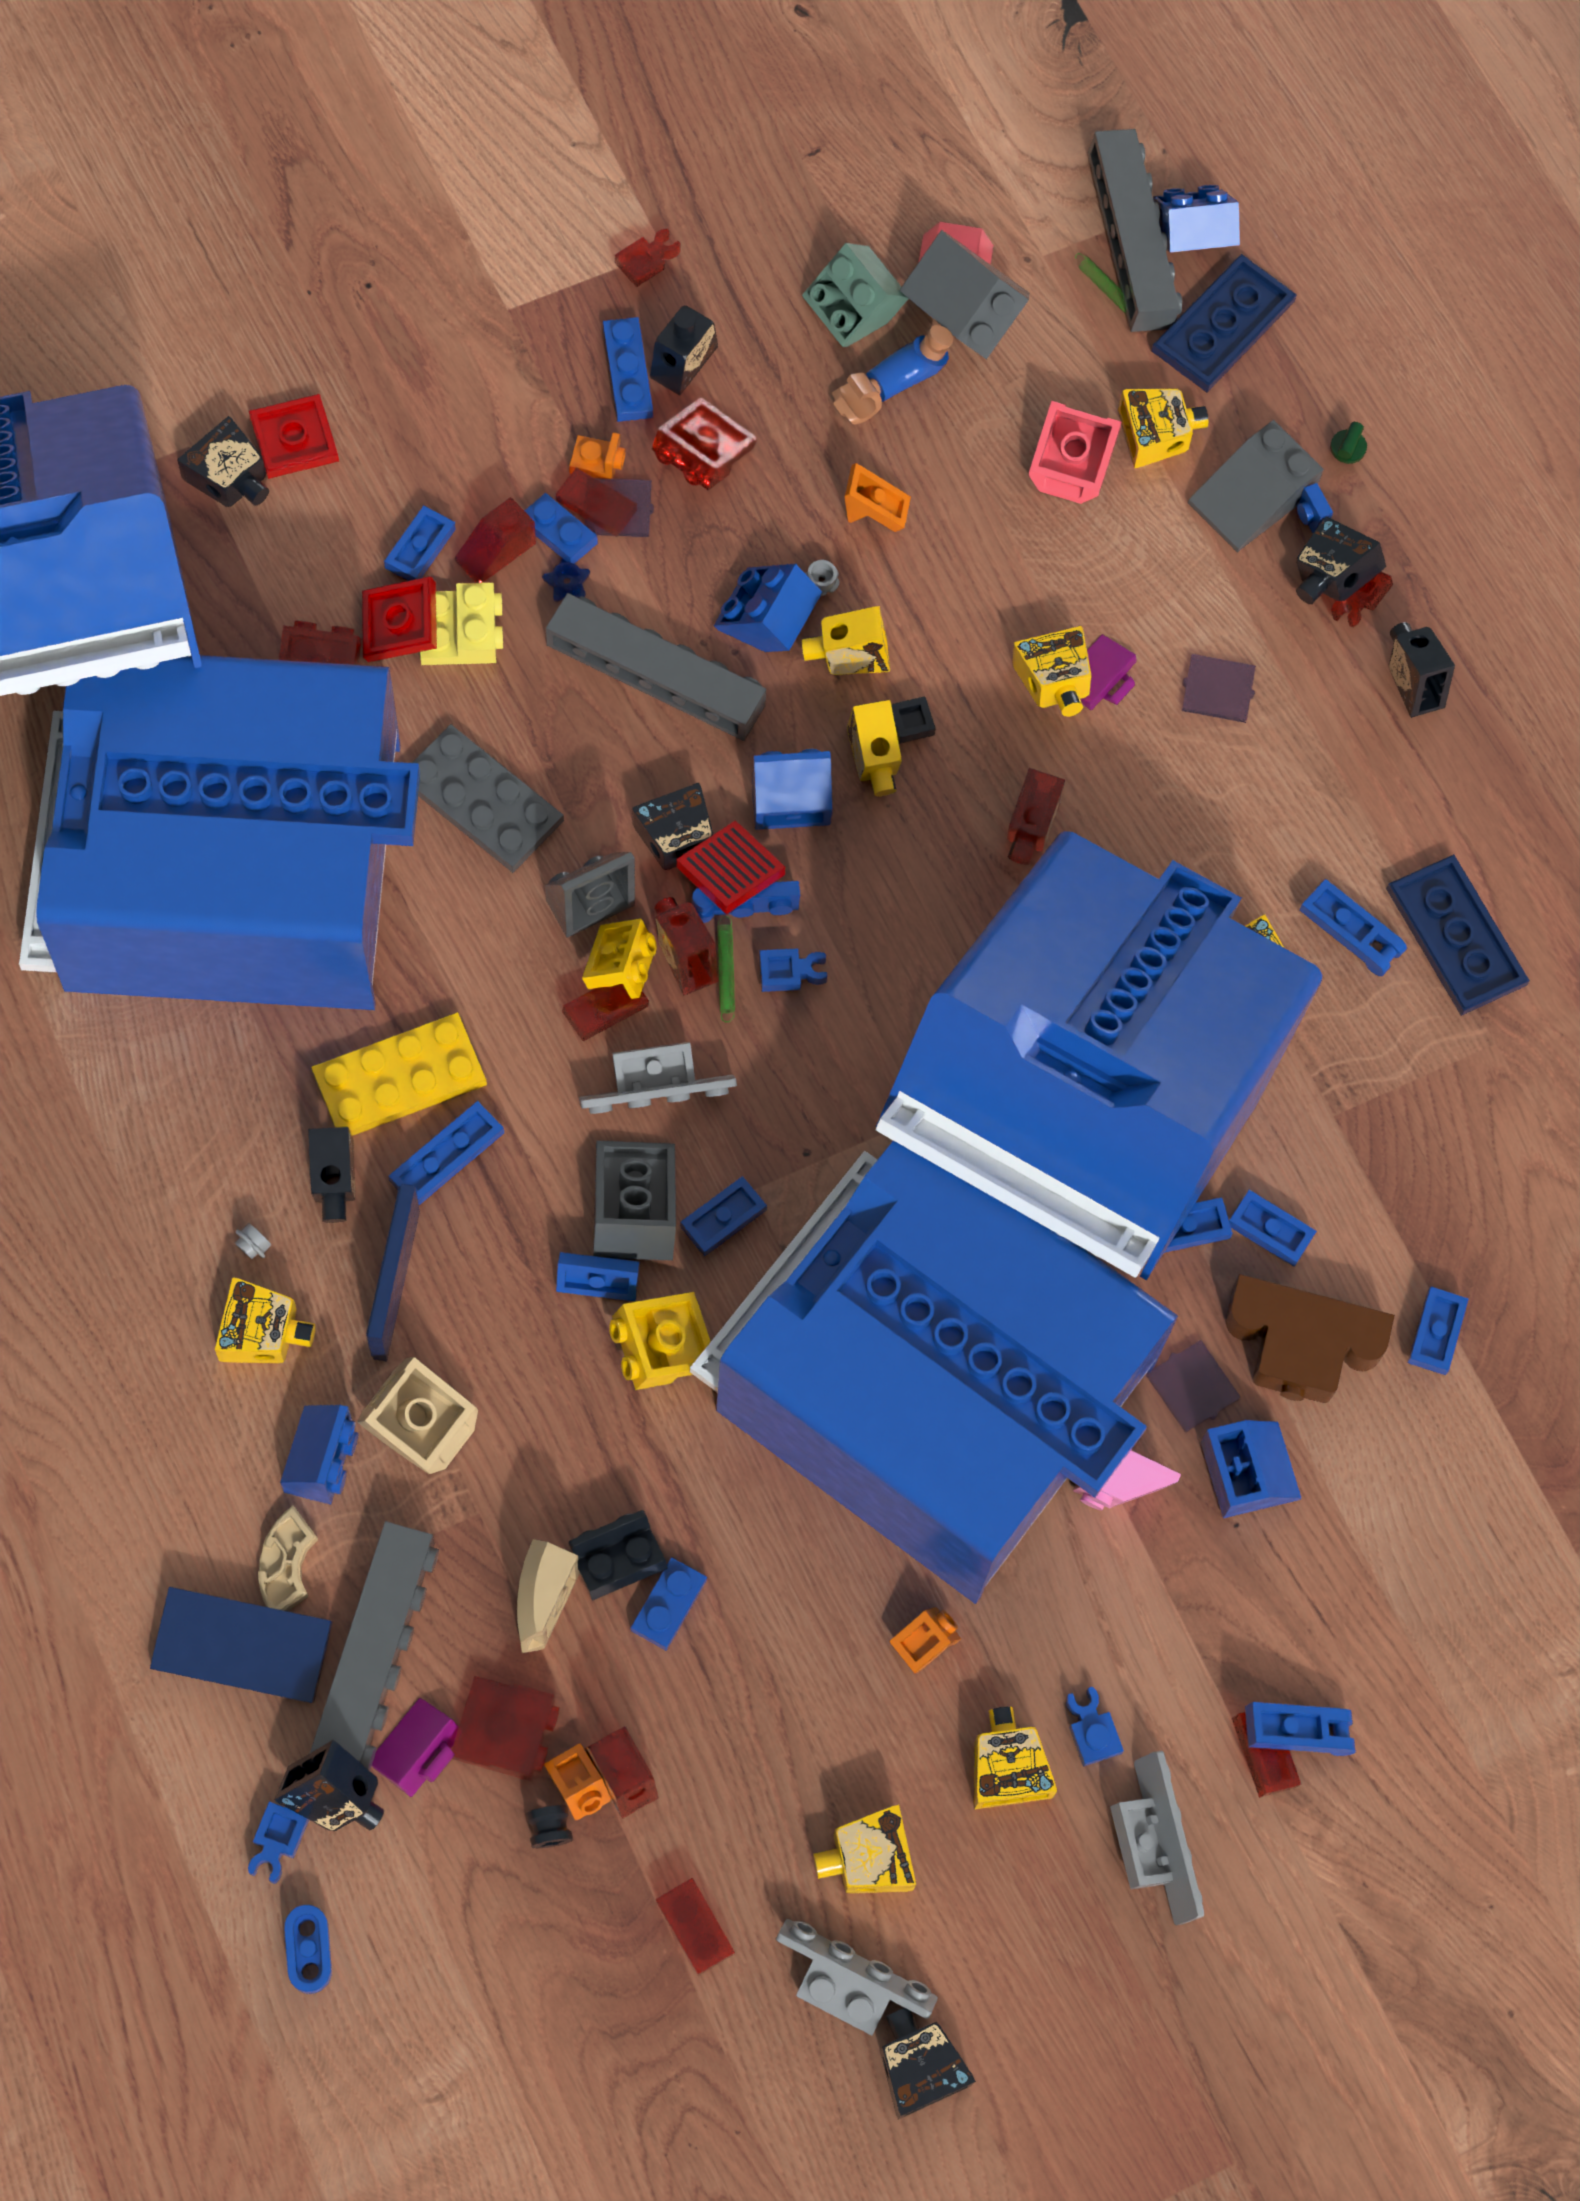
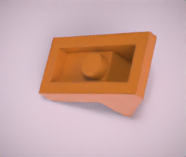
M858 463L853 464L844 496L848 522L852 523L869 516L894 532L904 529L911 496Z

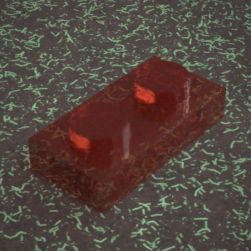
M1245 1712L1232 1717L1259 1798L1291 1790L1302 1785L1290 1750L1248 1747Z
M693 1878L656 1899L658 1907L697 1976L735 1955V1951Z

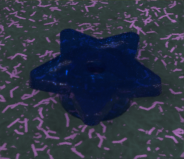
M561 559L560 564L554 568L553 572L543 574L542 578L554 588V601L559 602L565 598L567 593L577 598L585 597L586 593L583 583L589 577L590 570L580 569L574 563ZM570 579L571 581L570 583H565L564 580Z

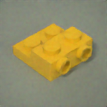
M695 1292L623 1304L612 1316L613 1320H611L609 1325L610 1336L613 1342L621 1343L625 1356L621 1361L623 1376L628 1381L633 1380L635 1390L671 1384L678 1377L693 1375L690 1373V1367L711 1342Z

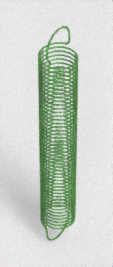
M1085 257L1088 259L1085 262L1093 266L1091 268H1093L1097 272L1100 271V276H1102L1103 278L1106 277V280L1109 281L1108 283L1113 284L1112 286L1115 285V283L1109 280L1108 276L1105 275L1102 272V270H1100L1096 266V264H1094L1088 257ZM1118 286L1112 287V288H1114L1115 290L1118 289V290H1119L1118 292H1120V290H1121Z
M731 927L728 930L719 929L721 931L718 932V953L725 954L718 958L720 962H725L720 963L723 965L719 966V989L724 991L720 993V1011L727 1008L735 1011V998L729 997L735 995L734 988H728L734 985V962L727 961L733 958V935H730L733 934Z

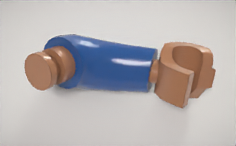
M934 325L930 328L927 335L915 338L913 342L906 344L885 358L866 374L861 372L849 375L847 378L848 383L832 392L835 399L833 405L840 415L846 416L854 425L869 420L882 408V402L936 375L944 368L949 360L947 350L954 341L952 333L944 326Z

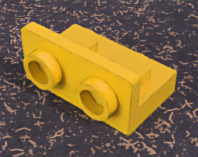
M641 918L600 925L582 976L588 989L623 984L631 999L640 997L644 983L648 978V970L652 958L657 950L655 937L652 933H649Z

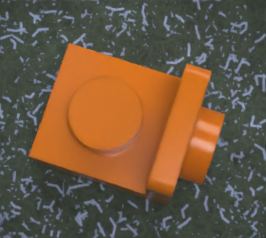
M613 432L610 442L578 435L569 465V473L612 482L615 470H622L625 460L626 448L620 447V434Z
M934 1607L923 1611L889 1642L914 1674H916L949 1646L955 1645L961 1640V1637L956 1632L958 1625L952 1616L945 1610L939 1611L938 1608Z
M581 1743L544 1764L575 1820L596 1813L603 1805L611 1801L602 1777Z

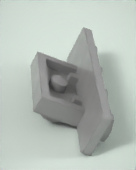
M690 1042L612 1053L617 1091L579 1097V1103L582 1109L589 1108L590 1114L612 1111V1104L628 1102V1108H638L651 1105V1099L666 1097L667 1102H680L689 1100L690 1093L705 1091L706 1097L726 1095L729 1093L728 1087L737 1086L734 1075L695 1080Z
M1155 1751L1134 1762L1143 1799L1119 1802L1110 1806L1130 1890L1164 1885L1174 1924L1183 1925L1204 1916L1203 1900L1194 1874L1192 1855L1187 1846L1181 1822V1812L1176 1803L1171 1783V1772L1166 1763L1164 1752Z
M786 1919L776 1937L778 1942L813 1960L796 1996L871 2036L889 2000L926 2019H929L938 1997L932 1994L925 1984L916 1980L907 1981L894 1974L892 1969L885 1963L877 1960L869 1961L855 1954L854 1949L842 1941L828 1940L817 1934V1931L808 1923Z

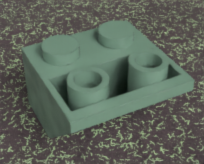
M851 243L843 245L802 294L806 302L842 347H848L888 324L909 299L899 291L901 285L869 246Z

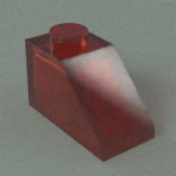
M510 497L482 517L456 555L455 561L476 583H484L536 544L535 522Z

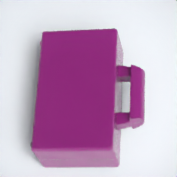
M1102 634L1087 649L1091 670L1090 694L1085 698H1081V702L1089 710H1093L1102 699L1117 705L1135 686L1133 678L1129 677L1126 673L1137 662L1136 654ZM1123 679L1125 682L1112 696L1108 694L1119 680Z
M419 1698L376 1750L371 1767L409 1797H413L426 1779L429 1782H434L455 1756L451 1748L462 1736L463 1731L452 1718L424 1699Z

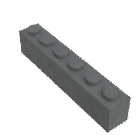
M1136 129L1096 131L1088 150V157L1119 286L1125 299L1123 302L1126 305L1125 311L1130 331L1169 329L1175 322L1177 315L1182 312V297L1175 290L1174 265L1172 262H1168L1166 254L1167 237L1165 232L1160 230V209L1158 203L1153 201L1151 193L1153 187L1152 176L1149 172L1146 173L1144 165V145L1139 143Z
M567 593L546 627L547 646L742 741L746 740L765 707L766 688H763L757 680L734 674L722 663L714 660H705L697 656L689 647L681 644L676 646L664 640L656 631L651 629L643 630L631 624L621 614H610L598 608L594 602L585 597L577 598Z
M385 1521L310 1753L334 1740L370 1771L376 1753V1747L371 1746L375 1730H383L388 1716L389 1707L384 1705L388 1689L395 1691L401 1675L402 1667L396 1664L401 1650L408 1651L412 1641L414 1627L409 1626L413 1611L420 1612L425 1600L427 1588L421 1587L426 1571L430 1573L434 1571L438 1559L439 1549L434 1548L433 1534Z

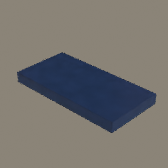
M1241 254L1153 344L1151 352L1208 393L1295 302L1297 294Z
M1454 854L1388 884L1386 890L1461 1016L1528 985L1529 978Z
M401 1184L398 1189L366 1333L371 1356L374 1360L387 1362L420 1214L416 1187Z
M169 1587L150 1669L314 1703L333 1621Z

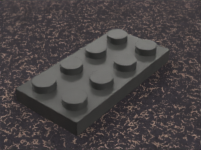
M451 724L412 762L418 763L420 769L418 796L512 873L564 822V815Z

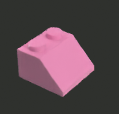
M1131 1450L1096 1498L1077 1484L1073 1491L1082 1495L1080 1499L1082 1503L1102 1511L1104 1506L1112 1508L1166 1488L1178 1482L1181 1474Z

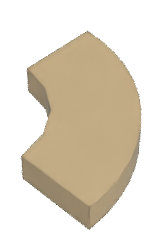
M293 1505L277 1519L266 1536L258 1571L260 1591L266 1607L283 1611H290L308 1597L302 1583L301 1566L307 1551L318 1541L317 1536Z

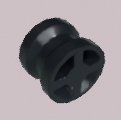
M547 1806L526 1813L527 1822L533 1827L534 1834L530 1838L532 1848L555 1847L573 1841L572 1831L566 1825V1819L569 1816L568 1806Z

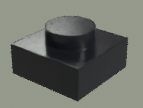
M925 696L891 704L899 744L935 736L936 728Z

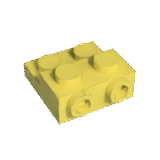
M457 583L456 591H436L437 649L420 652L421 665L496 663V649H503L502 626H495V616H502V593H494V583Z

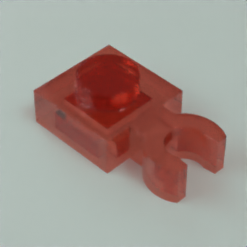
M667 228L661 229L656 233L654 241L650 244L642 237L615 254V264L637 288L665 269L664 259H673L680 254L681 243L677 241L670 246L664 245L663 243L669 240V230Z
M1380 572L1345 601H1336L1331 608L1333 619L1338 621L1344 613H1349L1347 616L1349 626L1355 627L1358 625L1362 618L1361 611L1363 608L1373 611L1393 586L1391 575Z

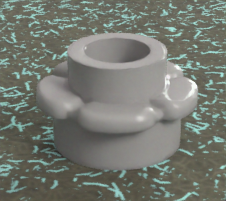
M815 561L809 566L808 572L805 573L822 591L821 596L826 595L827 592H834L839 586L840 581L837 578L839 572L829 561ZM823 577L825 581L821 582L818 578Z
M248 1223L241 1231L238 1229L235 1231L240 1237L235 1244L250 1259H253L257 1254L261 1258L266 1257L264 1253L271 1246V1243L256 1228Z

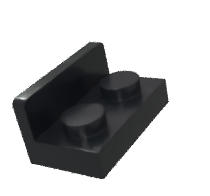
M644 1510L623 1515L610 1524L595 1530L585 1531L577 1538L569 1541L571 1553L578 1555L579 1574L592 1601L668 1569L666 1559L650 1529Z

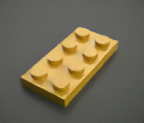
M458 1012L311 1067L334 1127H349L352 1136L487 1085L485 1075Z

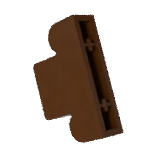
M1239 1274L1233 1285L1226 1315V1326L1232 1336L1239 1340L1250 1341L1258 1336L1262 1339L1253 1375V1383L1255 1385L1279 1391L1282 1397L1293 1401H1302L1305 1398L1328 1403L1338 1388L1343 1361L1350 1368L1364 1372L1373 1369L1379 1363L1388 1348L1395 1315Z

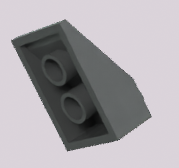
M942 229L899 290L941 326L947 328L953 336L986 360L1024 308L1030 295L1028 291Z
M1273 420L1250 437L1191 496L1188 504L1236 552H1239L1297 507L1304 487L1315 483L1319 485L1324 469Z
M614 852L605 857H593L582 868L571 873H559L545 885L546 902L567 938L635 906V858L631 852Z
M597 1140L593 1256L673 1261L676 1232L675 1144Z

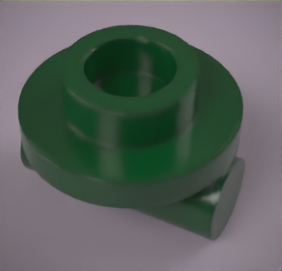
M1354 421L1351 422L1348 429L1341 430L1333 436L1330 449L1332 455L1338 461L1353 464L1359 462L1365 456L1367 442L1362 435L1364 426Z

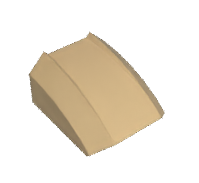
M410 1357L406 1358L392 1371L389 1378L362 1410L357 1423L405 1459L428 1474H432L446 1469L475 1430L478 1409L418 1359Z
M535 1539L532 1540L524 1561L517 1598V1623L522 1653L545 1648L579 1576L578 1555L549 1542Z

